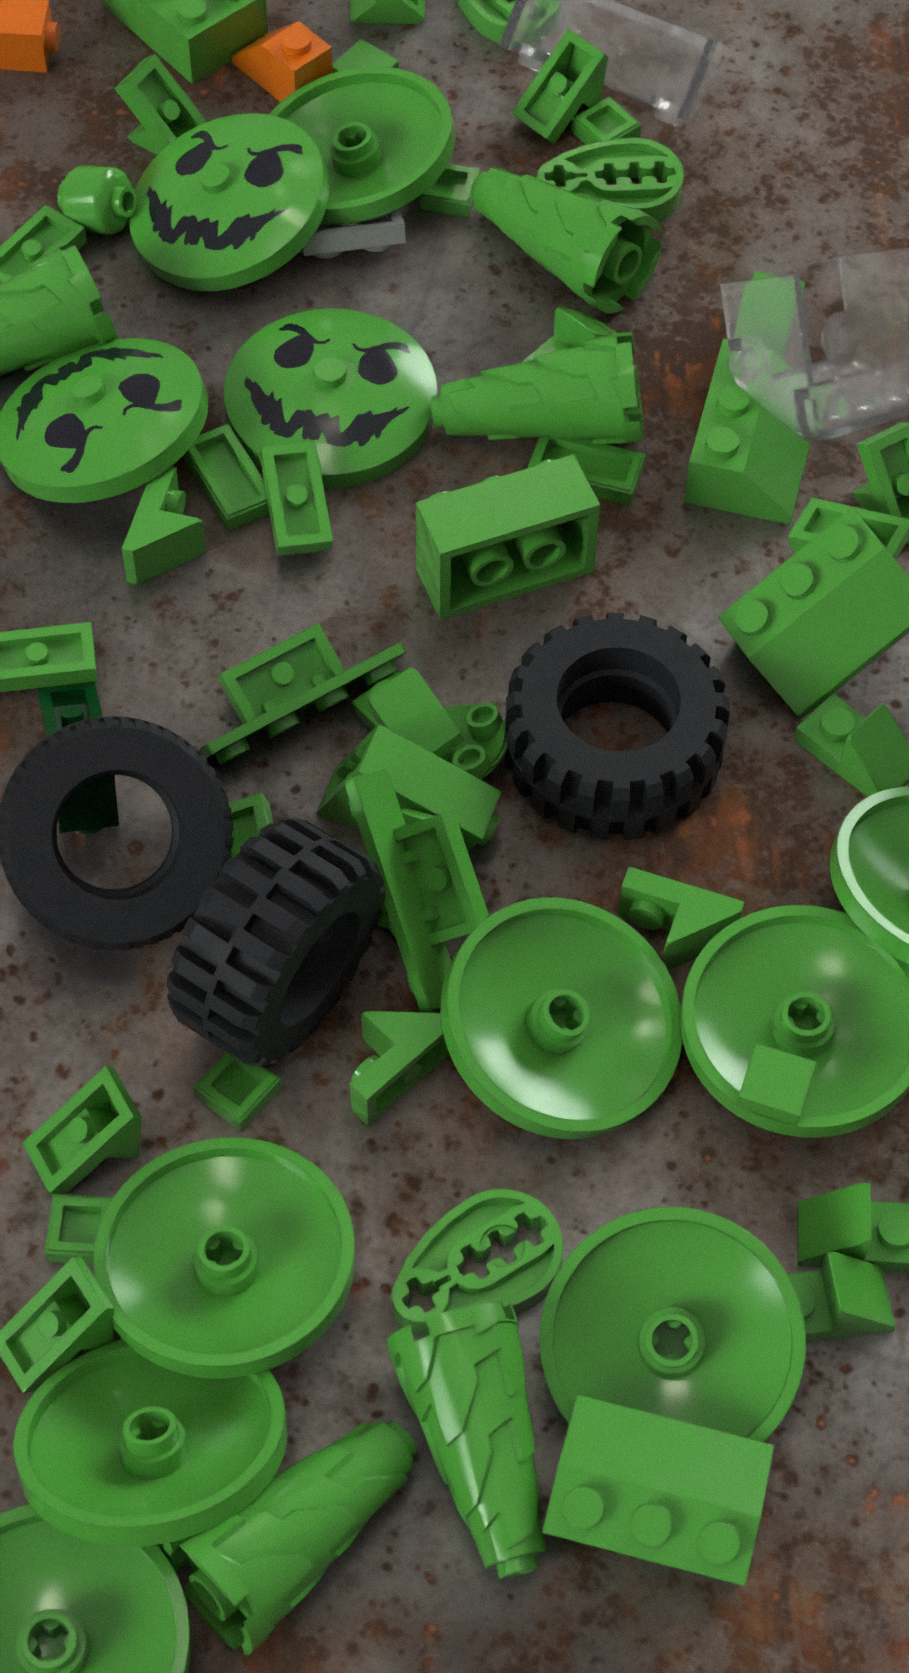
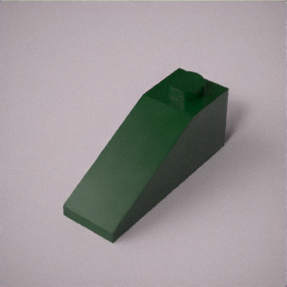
M95 682L38 688L44 738L58 729L75 722L103 717ZM115 775L92 779L70 795L58 818L60 833L76 832L90 834L106 827L119 826Z

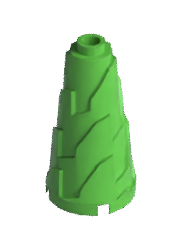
M491 168L488 172H482L475 178L470 192L473 208L497 225L507 237L512 239L531 258L564 282L575 294L583 298L592 307L610 314L622 311L625 308L616 302L623 296L635 301L648 284L658 263L662 242L652 237V230L662 231L658 221L640 209H631L607 199L600 200L586 193H572L528 174L520 176L501 168Z
M72 242L32 262L27 266L28 270L0 285V376L23 367L28 371L82 348L118 339L108 311L102 313L104 311L100 300L102 297L79 251Z
M632 331L582 340L581 346L536 355L534 360L482 370L479 376L441 385V394L431 396L435 428L445 427L446 434L450 436H487L488 440L554 437L592 440L593 444L644 441L638 367L633 364V354L636 352Z
M502 1301L481 1303L425 1318L427 1328L424 1330L426 1337L416 1341L411 1324L401 1328L386 1340L390 1361L394 1365L405 1396L421 1425L438 1471L444 1483L448 1484L458 1512L471 1531L485 1570L497 1569L499 1579L505 1580L539 1569L536 1557L544 1554L546 1548L538 1508L539 1485L533 1458L535 1441L525 1387L523 1349L519 1335V1323L512 1303L503 1307Z
M393 1420L387 1424L375 1421L368 1425L362 1422L331 1445L308 1455L275 1476L250 1505L225 1522L192 1537L163 1544V1553L170 1561L175 1573L184 1565H187L192 1574L189 1577L190 1582L182 1588L186 1599L208 1627L230 1648L235 1651L239 1646H242L243 1655L246 1656L262 1646L267 1641L269 1633L276 1628L275 1626L317 1584L326 1572V1568L351 1545L365 1522L409 1481L406 1474L414 1468L412 1455L417 1451L416 1445L409 1433Z

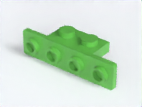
M317 623L220 673L217 676V680L242 725L205 744L198 751L206 760L215 756L220 765L238 757L251 749L246 741L248 738L265 730L271 739L299 724L300 721L296 713L315 704L320 713L348 698L349 695L345 687L363 678L369 687L398 671L393 662L407 652L403 643L399 642L345 671L320 623Z
M386 769L348 779L345 781V787L350 799V811L358 823L369 859L377 865L384 880V905L388 914V925L391 933L396 938L407 971L409 988L415 996L421 1012L434 1011L441 1008L443 982L451 963L445 941L472 933L481 922L489 917L454 809L406 825L390 775Z

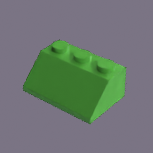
M723 338L689 461L685 503L791 525L822 394L776 349Z
M851 507L717 618L752 664L795 714L802 719L909 633V575L871 528Z
M577 1395L542 1533L745 1586L761 1519L774 1445Z

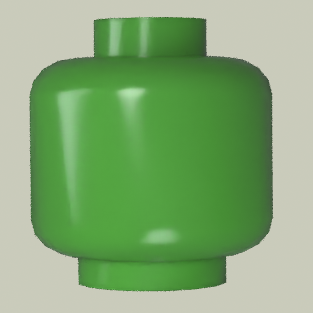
M77 166L68 173L58 189L57 201L62 215L85 227L86 233L111 235L121 232L128 225L129 217L135 213L137 207V196L131 181L124 171L113 166Z

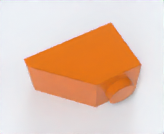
M0 0V70L47 73L51 53L59 52L61 42L59 22H52L49 0Z
M300 21L271 31L232 55V63L279 102L302 86L333 73L332 47Z

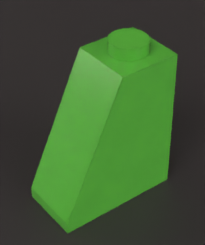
M378 724L335 767L315 813L326 820L359 829L358 823L350 811V799L345 787V781L356 776L386 769L390 775L401 810L404 807H408L427 814L437 815L454 809L457 821L461 824L460 830L467 851H469L477 844L483 847L493 835L499 822V815L493 812L501 791L385 726Z

